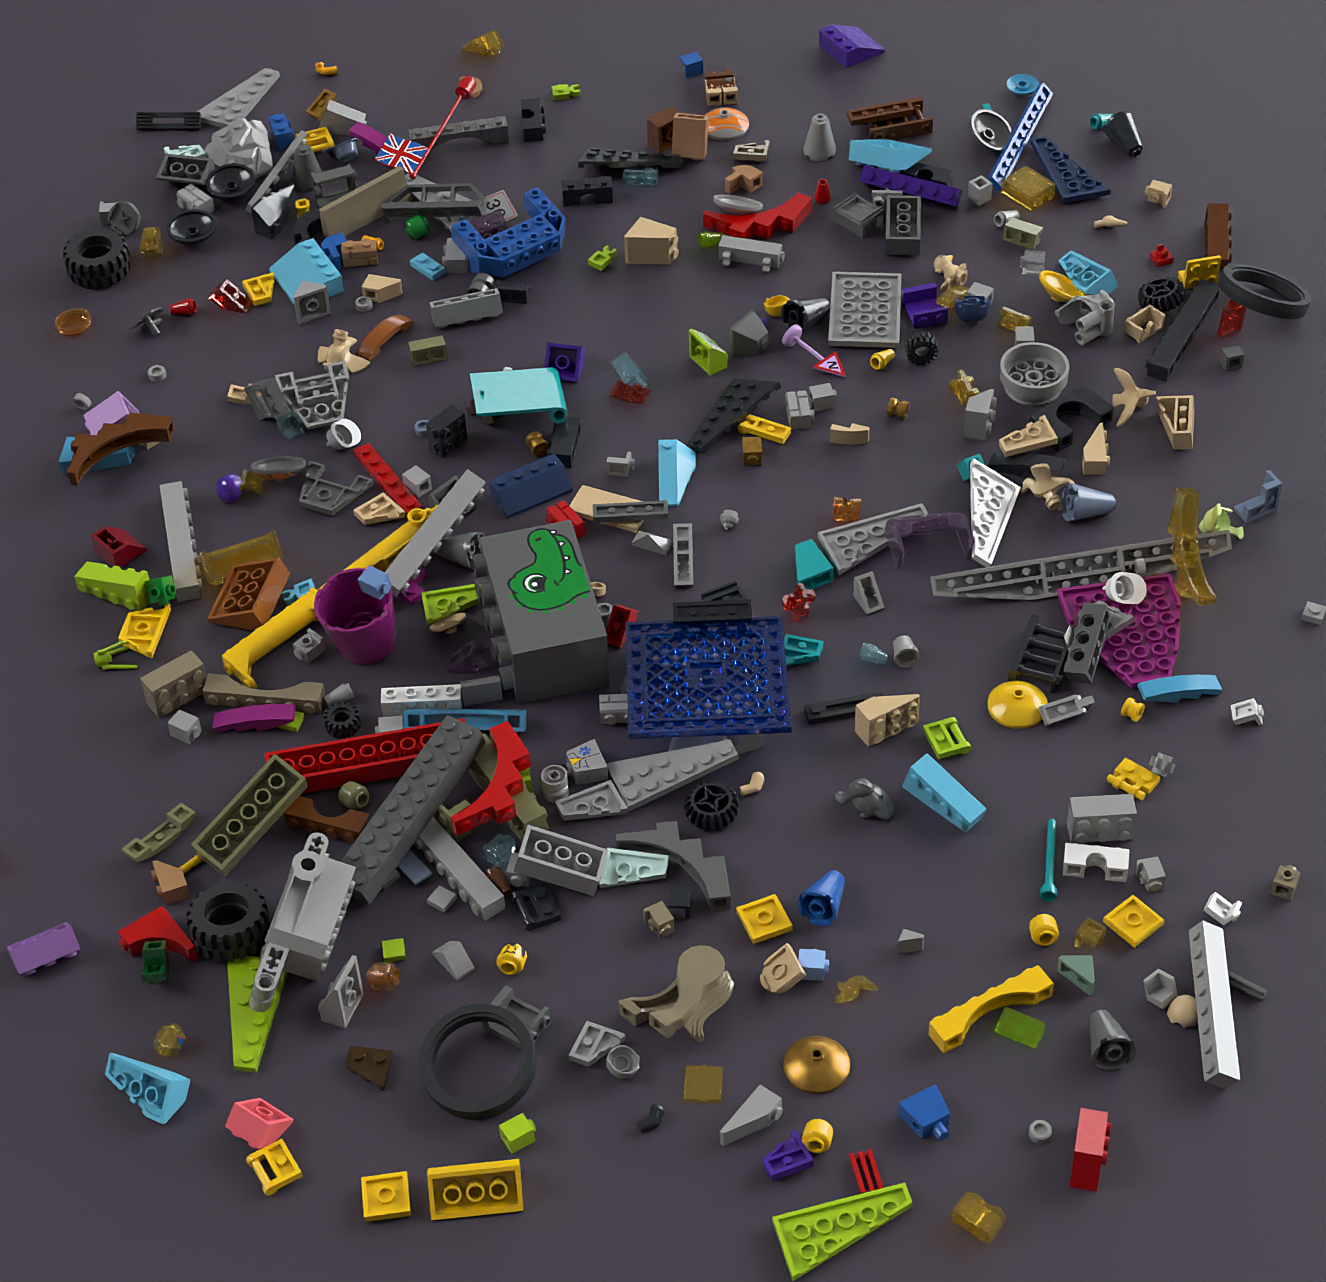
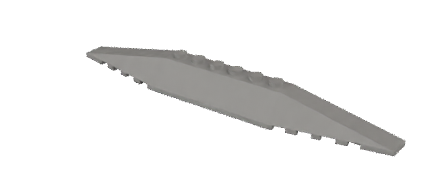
M1224 530L931 576L930 579L933 596L1034 600L1057 596V589L1107 582L1108 579L1118 572L1136 574L1135 560L1138 558H1143L1145 561L1146 576L1165 574L1207 557L1232 549L1230 531Z

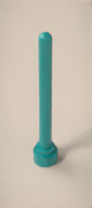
M1054 819L1048 821L1045 883L1040 888V898L1045 902H1052L1057 898V888L1053 884L1056 821Z

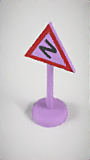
M795 324L786 331L782 339V344L785 347H791L798 343L820 360L812 369L846 378L836 351L823 358L800 340L802 328L799 325Z

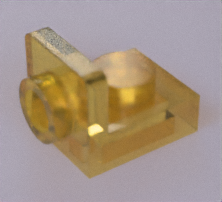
M243 469L241 476L238 475L242 481L239 490L243 488L259 494L264 478Z

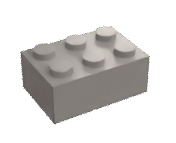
M1133 794L1071 797L1067 817L1070 843L1133 840L1137 816Z

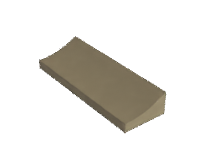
M398 166L320 208L323 236L327 238L342 232L344 236H347L384 216L381 210L382 203H388L390 197L407 185L404 169ZM411 193L398 202H410L413 200Z

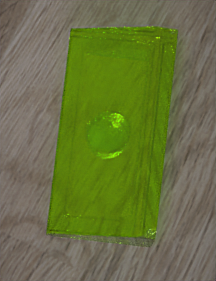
M1005 1007L995 1032L1036 1049L1045 1032L1046 1024Z

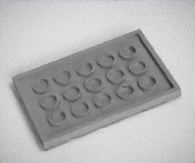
M832 272L828 346L899 348L901 274Z

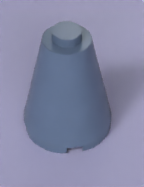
M1073 483L1067 484L1069 487H1065L1063 490L1061 506L1065 508L1066 513H1063V517L1066 521L1109 514L1116 508V499L1111 494Z

